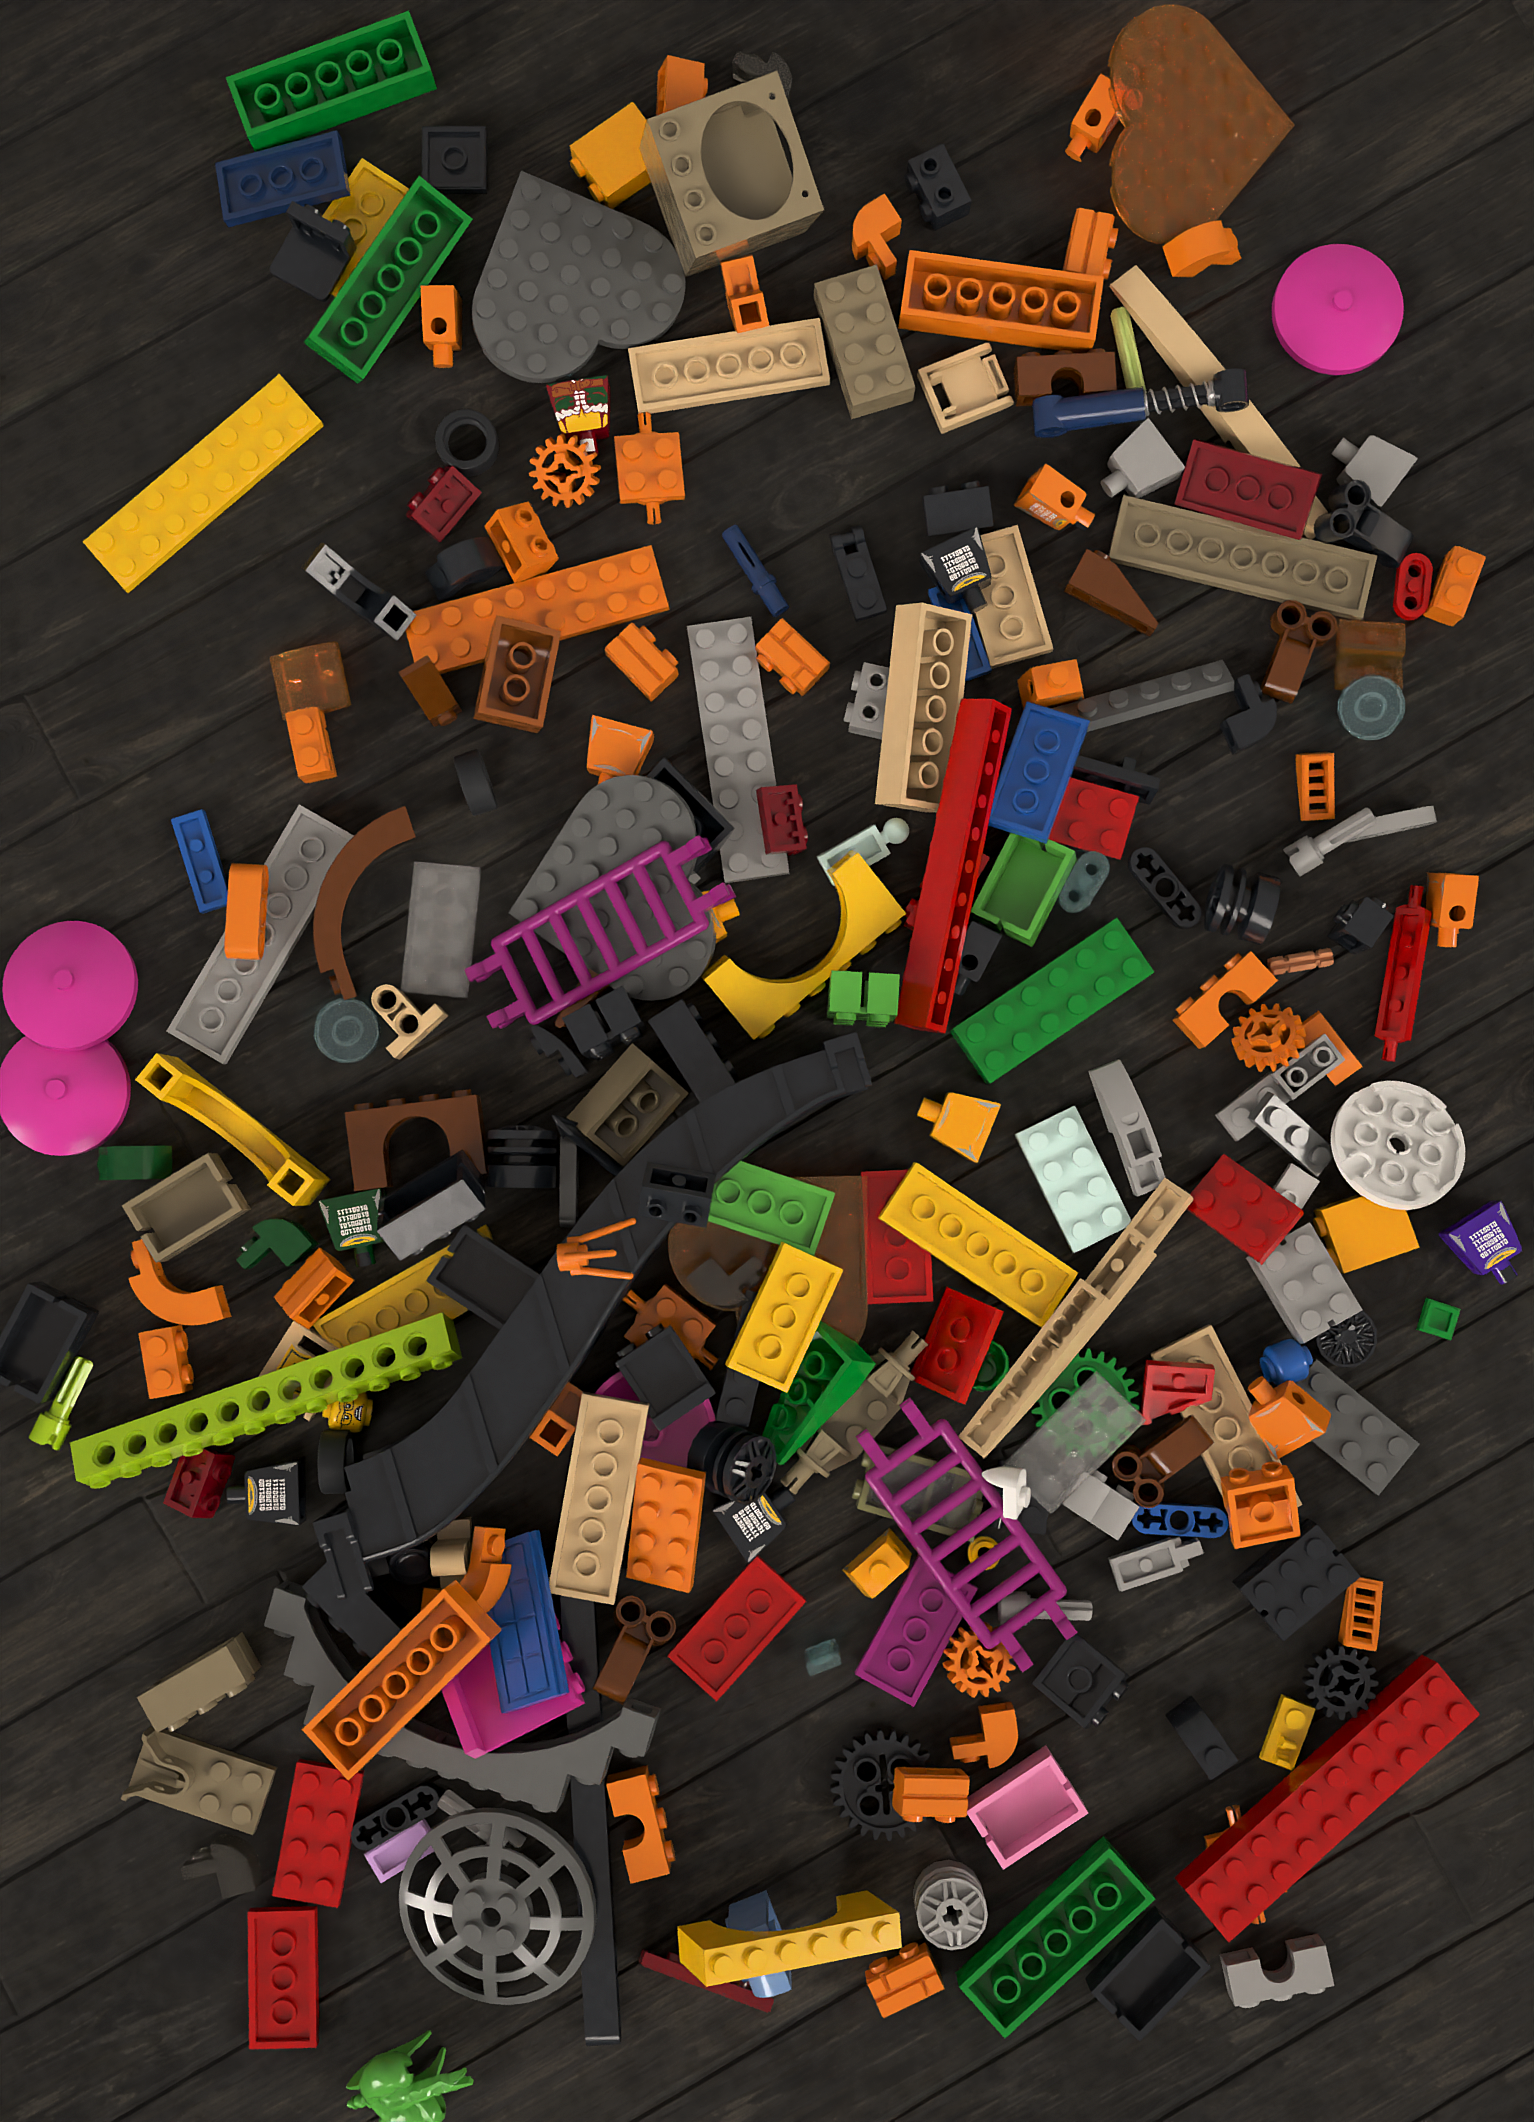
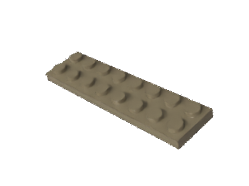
M1123 495L1108 554L1111 558L1110 561L1113 563L1283 603L1288 600H1296L1302 603L1306 609L1318 612L1325 611L1335 616L1356 621L1363 619L1377 560V555L1306 538L1297 540L1234 521Z

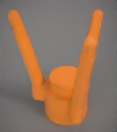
M630 1218L580 1236L567 1237V1243L557 1244V1262L560 1272L570 1271L571 1276L584 1274L632 1279L633 1274L630 1272L583 1267L589 1264V1259L613 1257L617 1252L613 1249L588 1251L586 1244H580L634 1225L636 1219Z

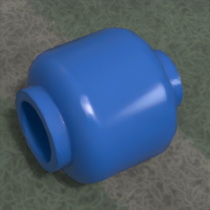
M1286 1339L1267 1346L1259 1362L1266 1380L1274 1382L1278 1386L1287 1380L1296 1383L1306 1379L1309 1375V1365L1313 1363V1359L1306 1346H1301L1294 1339Z

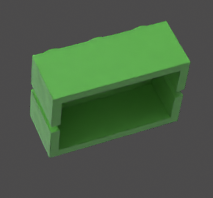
M1010 833L971 909V915L975 921L999 932L1003 927L1007 936L1033 947L1076 862V854L1074 850L1050 839L1045 844L1047 851L1045 852L1042 850L1044 843Z
M832 970L829 978L827 1018L834 1019L833 1024L851 1026L856 1020H864L868 1027H886L898 1015L900 974L869 973V979L865 981L864 1005L860 1007L862 972Z

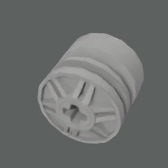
M938 1861L923 1869L915 1882L913 1891L920 1930L928 1941L939 1948L957 1950L968 1947L981 1936L985 1930L988 1918L986 1900L980 1881L973 1870L957 1861ZM953 1905L956 1913L950 1915L946 1907Z

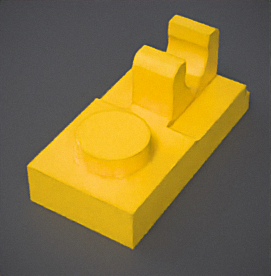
M1281 1694L1259 1758L1292 1771L1316 1709L1312 1705Z

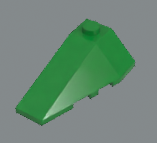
M821 1320L788 1392L782 1391L778 1403L772 1406L762 1435L770 1439L775 1446L776 1462L779 1465H783L859 1389L876 1365L855 1341Z

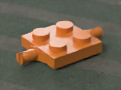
M645 412L646 425H644L643 413L637 415L639 433L614 436L620 504L638 503L646 505L647 523L653 525V512L655 524L661 523L659 504L671 500H684L685 491L679 432H652L651 413Z
M666 1283L656 1296L647 1302L632 1290L622 1300L638 1312L634 1324L624 1335L631 1343L634 1342L636 1346H639L648 1340L645 1333L660 1323H662L664 1328L671 1324L693 1359H698L709 1370L719 1360L704 1348L708 1335L717 1323Z

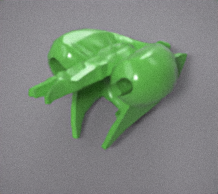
M429 2030L404 2045L376 2055L360 2068L348 2082L346 2088L349 2090L360 2089L361 2093L352 2096L351 2100H348L347 2106L354 2110L365 2106L372 2108L379 2116L378 2122H442L446 2114V2104L442 2094L471 2086L474 2080L471 2076H465L467 2068L440 2074L446 2053V2048L444 2047L440 2049L432 2065L422 2073L413 2076V2073L410 2074L406 2067L413 2065L410 2056L432 2034Z

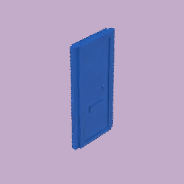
M539 1530L526 1532L505 1540L501 1563L512 1564L511 1572L503 1594L493 1608L487 1612L502 1629L489 1642L502 1714L569 1693Z

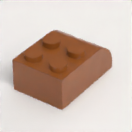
M496 616L489 637L473 719L538 733L543 728L561 631Z

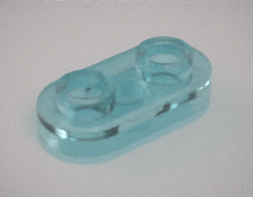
M1090 851L1079 858L1058 896L1059 904L1064 910L1078 913L1089 906L1110 871L1109 861L1102 853ZM1088 864L1096 866L1097 873L1095 875L1087 873L1086 866ZM1076 891L1080 896V900L1078 902L1070 901L1069 892Z

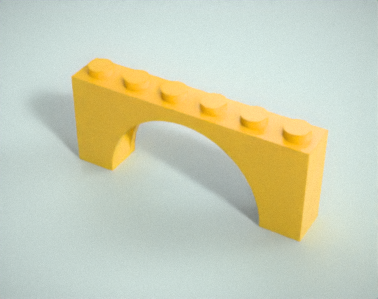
M849 851L827 870L839 895L841 922L834 945L819 964L795 977L767 979L742 970L729 957L724 955L701 976L753 1040L758 1036L759 1038H764L775 1028L774 1023L783 1015L789 1017L794 1014L801 1006L799 1002L807 995L812 997L819 993L826 986L824 981L830 977L832 970H847L851 965L850 960L858 953L863 955L870 951L876 945L875 939L883 932L888 934L894 931L902 923L900 918L906 914L858 852Z
M156 1053L135 1079L161 1101L168 1102L192 1115L236 1147L267 1177L269 1181L267 1186L292 1206L311 1205L331 1180L180 1058Z
M869 1891L836 1896L837 1913L822 1922L801 1928L781 1931H743L726 1928L710 1920L677 1926L680 1962L708 1987L902 1948L900 1915L898 1911Z

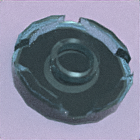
M1378 674L1363 675L1352 680L1343 689L1338 700V716L1342 726L1351 735L1363 740H1379L1390 735L1396 729L1395 727L1399 722L1402 721L1405 714V698L1401 688L1391 679Z
M339 998L328 1003L318 1013L314 1029V1039L319 1050L328 1058L340 1063H356L367 1058L376 1049L380 1039V1023L376 1013L366 1003L356 999L344 1000Z

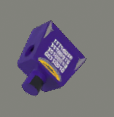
M1489 1201L1438 1233L1441 1239L1472 1273L1484 1275L1492 1271L1500 1285L1517 1277L1518 1274L1509 1259L1522 1251V1247L1502 1201Z

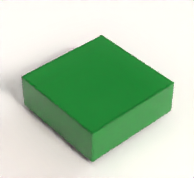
M1426 1298L1416 1330L1451 1340L1461 1309Z

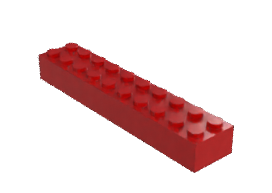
M1424 1655L1416 1659L1376 1695L1375 1699H1372L1367 1704L1369 1707L1367 1711L1361 1709L1357 1713L1358 1717H1352L1174 1877L1228 1942L1233 1940L1480 1715L1437 1662Z

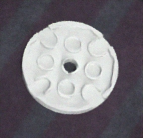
M1381 1081L1372 1083L1370 1086L1355 1092L1341 1106L1332 1125L1331 1148L1334 1160L1342 1176L1360 1195L1378 1205L1392 1209H1418L1439 1200L1459 1179L1465 1162V1143L1459 1124L1455 1125L1450 1115L1446 1112L1445 1108L1447 1106L1427 1090L1406 1082ZM1391 1138L1400 1139L1405 1145V1151L1396 1153L1389 1140Z

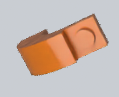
M142 1239L132 1242L134 1250H131V1259L135 1268L140 1269L141 1274L128 1279L135 1295L153 1314L166 1321L181 1325H202L232 1317L222 1285L198 1292L181 1290L167 1279L161 1262L156 1263Z
M475 1526L467 1574L459 1584L487 1613L503 1594L509 1580L512 1564L501 1563L505 1548L506 1529ZM424 1588L421 1611L444 1588Z

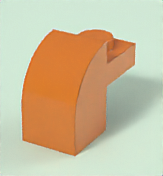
M885 193L866 204L858 212L854 220L852 233V251L855 259L858 260L866 255L869 266L877 265L884 281L896 273L897 260L886 242L900 234L902 223L901 218Z
M1211 221L1190 228L1162 246L1172 277H1194L1211 264L1232 265L1241 259L1236 236L1231 228H1223L1221 221Z
M748 254L720 261L728 308L736 332L742 333L769 326L763 292L759 289L753 255Z
M568 1382L529 1438L558 1457L576 1431L583 1391Z
M1011 1702L978 1706L982 1733L949 1738L954 1760L960 1759V1762L970 1763L978 1761L980 1756L986 1755L989 1768H994L1009 1759L1018 1741L1015 1709Z

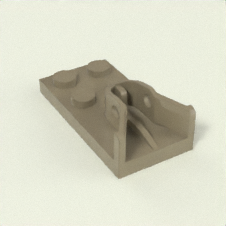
M152 1725L143 1732L141 1739L144 1743L129 1787L122 1793L121 1800L126 1802L132 1796H139L251 1835L256 1832L277 1767L175 1732H170L166 1729L156 1733Z

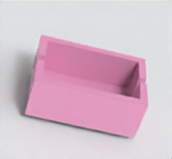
M1046 1745L967 1797V1814L981 1836L985 1837L986 1844L1003 1870L1088 1814L1083 1801L1068 1778L1065 1777L1063 1770Z

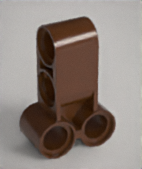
M1296 600L1283 602L1271 615V628L1280 636L1261 685L1262 694L1290 704L1298 693L1314 647L1322 646L1337 631V621L1332 614L1320 611L1311 617H1307L1305 607ZM1282 612H1290L1294 616L1295 623L1293 625L1286 624L1282 620ZM1312 623L1322 624L1325 628V636L1315 634L1312 629Z
M1192 1414L1174 1425L1142 1450L1131 1444L1120 1446L1115 1451L1112 1470L1120 1480H1134L1133 1497L1135 1501L1142 1507L1153 1508L1162 1501L1164 1481L1211 1447L1214 1441ZM1124 1456L1133 1457L1137 1462V1466L1133 1469H1125L1120 1465L1119 1459ZM1144 1483H1152L1157 1487L1158 1492L1155 1495L1147 1496L1141 1492L1139 1487Z
M626 1596L614 1608L613 1621L621 1630L592 1688L622 1705L636 1680L651 1646L665 1644L674 1635L676 1629L674 1618L667 1612L658 1611L650 1615V1617L645 1615L646 1608L643 1601L635 1596ZM625 1605L633 1606L637 1611V1620L629 1622L623 1619L621 1608ZM655 1620L665 1623L667 1627L666 1636H655L651 1631V1623Z

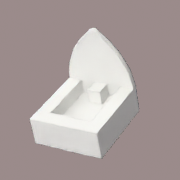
M1002 1466L983 1471L982 1477L986 1481L1003 1488V1517L1017 1520L1023 1507H1028L1031 1497V1489L1026 1487V1470Z

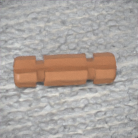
M1330 948L1319 949L1315 953L1307 951L1289 954L1285 958L1277 956L1268 959V970L1273 975H1279L1286 971L1291 973L1314 969L1316 966L1319 968L1327 967L1334 963V957Z

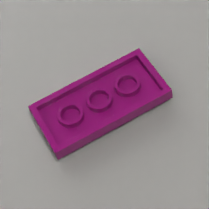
M919 1554L855 1670V1675L913 1707L941 1658L944 1649L947 1647L950 1641L949 1637L954 1634L963 1617ZM947 1570L951 1577L955 1575L954 1573ZM967 1582L959 1589L970 1603L978 1588L974 1584Z

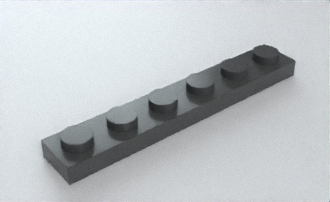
M1219 660L1050 709L1090 720L1087 730L1089 732L1234 691V680L1224 661Z

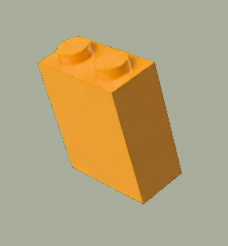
M631 102L570 145L572 159L569 162L572 169L579 178L583 176L590 184L588 189L594 200L599 204L603 202L606 207L611 209L651 183L639 149L647 120L634 102Z
M1360 1194L1314 1209L1316 1218H1313L1314 1228L1318 1236L1324 1238L1327 1246L1326 1250L1340 1273H1347L1419 1248L1406 1210L1378 1205Z

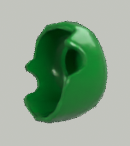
M994 1341L991 1342L972 1387L973 1389L980 1392L991 1391L1002 1382L1009 1371L1010 1362L1003 1346Z

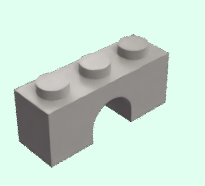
M1314 1934L1285 1940L1287 1960L1281 1968L1275 1971H1267L1261 1968L1260 1959L1253 1948L1220 1954L1228 1995L1234 2006L1252 2008L1257 2006L1260 2001L1269 1999L1285 2001L1292 1998L1293 1994L1303 1992L1318 1994L1325 1991L1326 1987L1334 1986L1326 1945L1319 1935Z

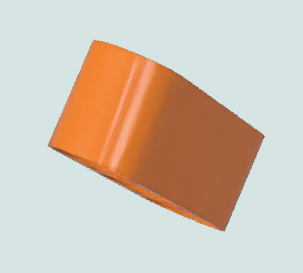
M232 863L230 866L224 941L227 958L261 960L263 957L269 884L267 865Z

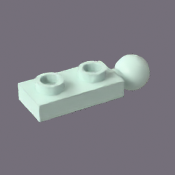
M892 818L885 823L883 831L880 833L873 824L816 857L831 884L835 886L827 873L831 866L851 850L858 852L868 866L891 854L886 846L887 843L899 844L907 839L909 835L908 824L903 819Z

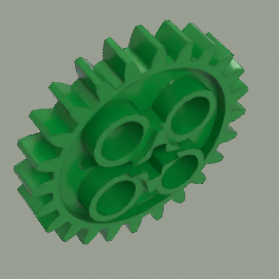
M1087 1347L1084 1356H1079L1078 1353L1036 1401L1040 1405L1031 1409L1032 1414H1041L1042 1417L1035 1424L1037 1427L1047 1426L1043 1433L1044 1438L1052 1435L1055 1436L1053 1447L1056 1448L1064 1442L1066 1443V1454H1069L1073 1447H1077L1080 1457H1083L1085 1448H1090L1093 1456H1097L1098 1446H1102L1108 1453L1110 1452L1109 1441L1112 1440L1116 1444L1121 1445L1118 1434L1120 1432L1127 1435L1131 1434L1125 1424L1126 1422H1137V1419L1129 1413L1131 1410L1139 1409L1138 1404L1130 1402V1399L1138 1396L1139 1393L1137 1390H1128L1127 1387L1134 1382L1133 1377L1122 1378L1127 1368L1122 1366L1115 1369L1114 1366L1117 1359L1114 1356L1105 1362L1104 1351L1100 1350L1096 1358H1094L1090 1348ZM1083 1370H1091L1095 1373V1382L1089 1387H1083L1077 1382L1078 1374ZM1103 1382L1108 1383L1107 1388L1091 1398L1090 1403L1092 1407L1087 1410L1083 1406L1066 1422L1061 1420L1065 1414L1079 1405L1077 1398L1079 1395L1082 1394L1085 1398L1089 1397ZM1063 1391L1070 1395L1071 1400L1067 1407L1057 1408L1052 1404L1051 1400L1055 1393ZM1110 1395L1117 1399L1118 1404L1114 1411L1106 1413L1100 1410L1099 1402L1103 1397ZM1080 1417H1086L1092 1421V1428L1086 1434H1080L1074 1430V1422Z

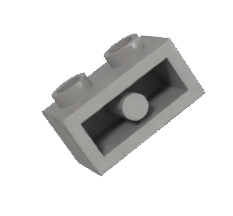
M864 662L862 672L855 671L851 690L857 691L854 703L848 702L844 721L850 723L848 732L882 740L889 677L888 667Z

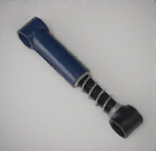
M1238 368L1222 370L1214 374L1213 380L1204 381L1202 385L1193 386L1190 383L1189 387L1180 388L1177 385L1175 389L1166 390L1163 387L1161 391L1153 392L1150 389L1147 393L1143 386L1065 398L1059 395L1042 396L1032 402L1035 436L1053 438L1071 430L1146 420V416H1149L1150 412L1160 414L1164 410L1174 412L1178 408H1184L1187 411L1188 407L1197 406L1200 409L1202 405L1206 404L1209 407L1215 406L1219 412L1240 411L1249 406L1247 372L1244 369Z

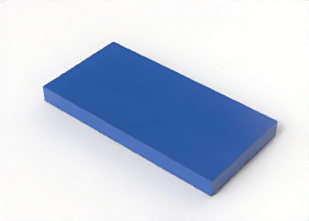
M1026 702L997 781L988 826L1047 844L1090 720Z

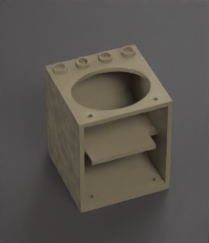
M778 71L647 119L639 149L685 277L720 265V261L744 256L803 234L824 211ZM771 94L775 96L774 100L769 98ZM774 121L782 130L789 145L793 162V177ZM803 191L808 193L807 197L802 196Z

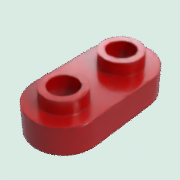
M1413 553L1406 556L1397 568L1393 608L1395 613L1404 620L1419 618L1429 606L1433 566L1429 558L1423 554ZM1408 569H1415L1417 577L1410 576ZM1405 600L1412 601L1414 608L1408 609L1405 606Z

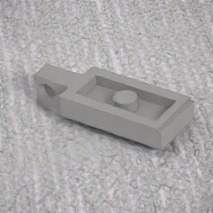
M1176 1536L1108 1557L1118 1590L1125 1591L1182 1572L1183 1568L1190 1566L1189 1558L1204 1554L1197 1537L1181 1542L1180 1537Z

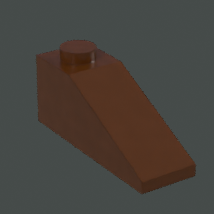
M1086 549L1064 592L1150 637L1156 629L1158 622L1118 566L1110 561L1111 558L1107 554L1098 550L1092 552Z
M428 655L399 671L400 676L434 727L439 724L440 726H446L457 719V713L461 712L462 709Z

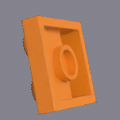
M1267 1462L1262 1465L1261 1470L1249 1472L1244 1468H1235L1229 1471V1476L1220 1477L1224 1507L1228 1513L1231 1542L1235 1549L1301 1536L1294 1477L1287 1465H1281L1279 1462Z

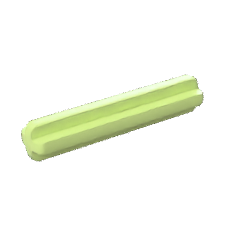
M1125 307L1112 310L1110 317L1126 389L1143 386V389L1146 390L1130 314Z

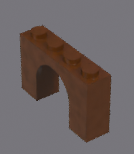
M471 1089L453 1091L451 1092L452 1098L439 1099V1094L419 1096V1102L406 1104V1098L387 1100V1107L374 1108L373 1103L353 1105L354 1111L345 1112L354 1191L393 1187L389 1158L391 1137L402 1123L417 1117L431 1119L444 1130L449 1142L450 1156L463 1149L482 1175L487 1174L489 1158L481 1096L472 1095Z

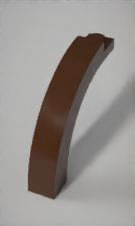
M405 806L386 813L356 833L333 860L319 889L313 918L315 956L320 973L333 969L335 975L329 976L334 994H342L344 1000L357 996L346 966L341 942V923L346 900L358 877L375 858L399 843L416 838Z

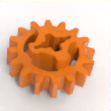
M564 434L557 436V443L552 437L546 439L547 448L539 445L535 449L540 457L530 459V463L535 465L536 469L529 472V476L537 477L538 479L533 488H542L544 490L541 496L543 500L549 496L553 497L552 503L555 507L559 505L561 500H564L566 508L572 506L573 499L579 505L585 501L583 494L589 497L594 494V490L590 485H597L600 482L599 478L593 476L595 472L601 469L600 465H593L592 463L597 453L588 454L586 450L589 443L585 442L579 446L576 435L572 436L568 442ZM555 451V461L545 466L548 456ZM572 452H574L575 454H577V455L580 457V459L582 460V462H579V461L572 455ZM564 465L565 469L575 472L566 477L565 473L555 470ZM585 476L582 486L575 491V481L577 478ZM548 480H551L556 486H558V490L555 489L549 483Z
M1277 1003L1273 1006L1272 1010H1268L1265 1004L1261 1005L1260 1012H1256L1252 1008L1249 1009L1250 1017L1247 1019L1240 1016L1238 1019L1241 1027H1233L1232 1029L1235 1037L1231 1040L1238 1059H1244L1248 1068L1256 1063L1259 1072H1262L1265 1066H1270L1272 1072H1274L1279 1063L1288 1067V1058L1298 1059L1300 1056L1297 1048H1305L1303 1038L1306 1037V1032L1300 1016L1293 1015L1290 1007H1287L1282 1012L1280 1005Z
M984 1622V1624L990 1632L998 1628L996 1626L994 1629H992V1626L989 1623ZM962 1627L958 1628L960 1637L956 1639L950 1636L949 1640L953 1647L943 1651L950 1658V1660L943 1662V1667L951 1671L948 1673L947 1678L952 1683H956L955 1687L963 1693L967 1690V1693L974 1698L978 1690L984 1697H988L989 1688H993L997 1692L1001 1691L999 1682L1002 1680L1009 1683L1010 1679L1006 1672L1016 1668L1009 1662V1659H1012L1010 1653L1002 1642L994 1648H985L981 1642L976 1641L979 1639L971 1627L970 1631H966ZM976 1651H977L979 1654H981V1655H980V1659H981L980 1662H981L983 1668L978 1665V1664H979V1660H978V1655H977ZM975 1677H982V1678H983V1679H979V1680H972V1679H974Z

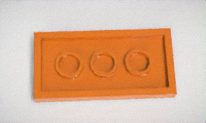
M641 1457L637 1464L626 1578L690 1593L694 1584L706 1472Z

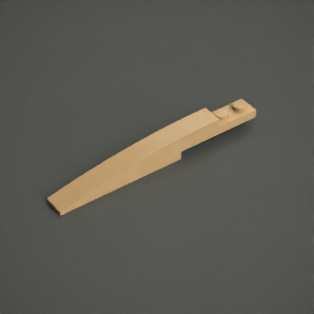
M1137 265L1110 284L1109 287L1183 387H1189L1190 383L1193 386L1202 385L1204 381L1213 380V376L1217 372L1225 370L1198 335ZM1250 400L1247 408L1235 412H1219L1215 406L1209 407L1207 404L1202 405L1200 408L1223 441L1226 443L1229 440L1236 450L1300 467ZM1316 496L1302 538L1310 540L1316 537L1314 533L1316 519L1328 513Z
M1166 1178L1162 1180L1085 1281L1081 1278L1005 1375L1002 1382L998 1384L959 1435L962 1441L985 1458L1079 1353L1157 1256L1154 1250L1194 1200L1189 1193Z

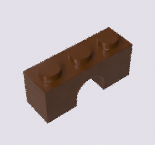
M1091 349L1086 353L1073 354L1072 351L1062 350L1055 352L1053 355L1042 356L1038 352H1028L1016 358L1013 368L1016 406H1032V402L1036 398L1051 395V384L1058 379H1068L1074 382L1078 387L1079 395L1117 390L1115 352H1105L1104 349Z

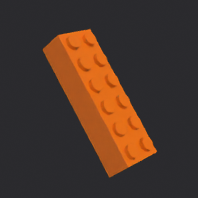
M909 250L898 329L1059 351L1069 350L1073 353H1086L1093 348L1096 339L1104 276Z
M454 1580L412 1619L302 1730L349 1781L502 1629L457 1580Z

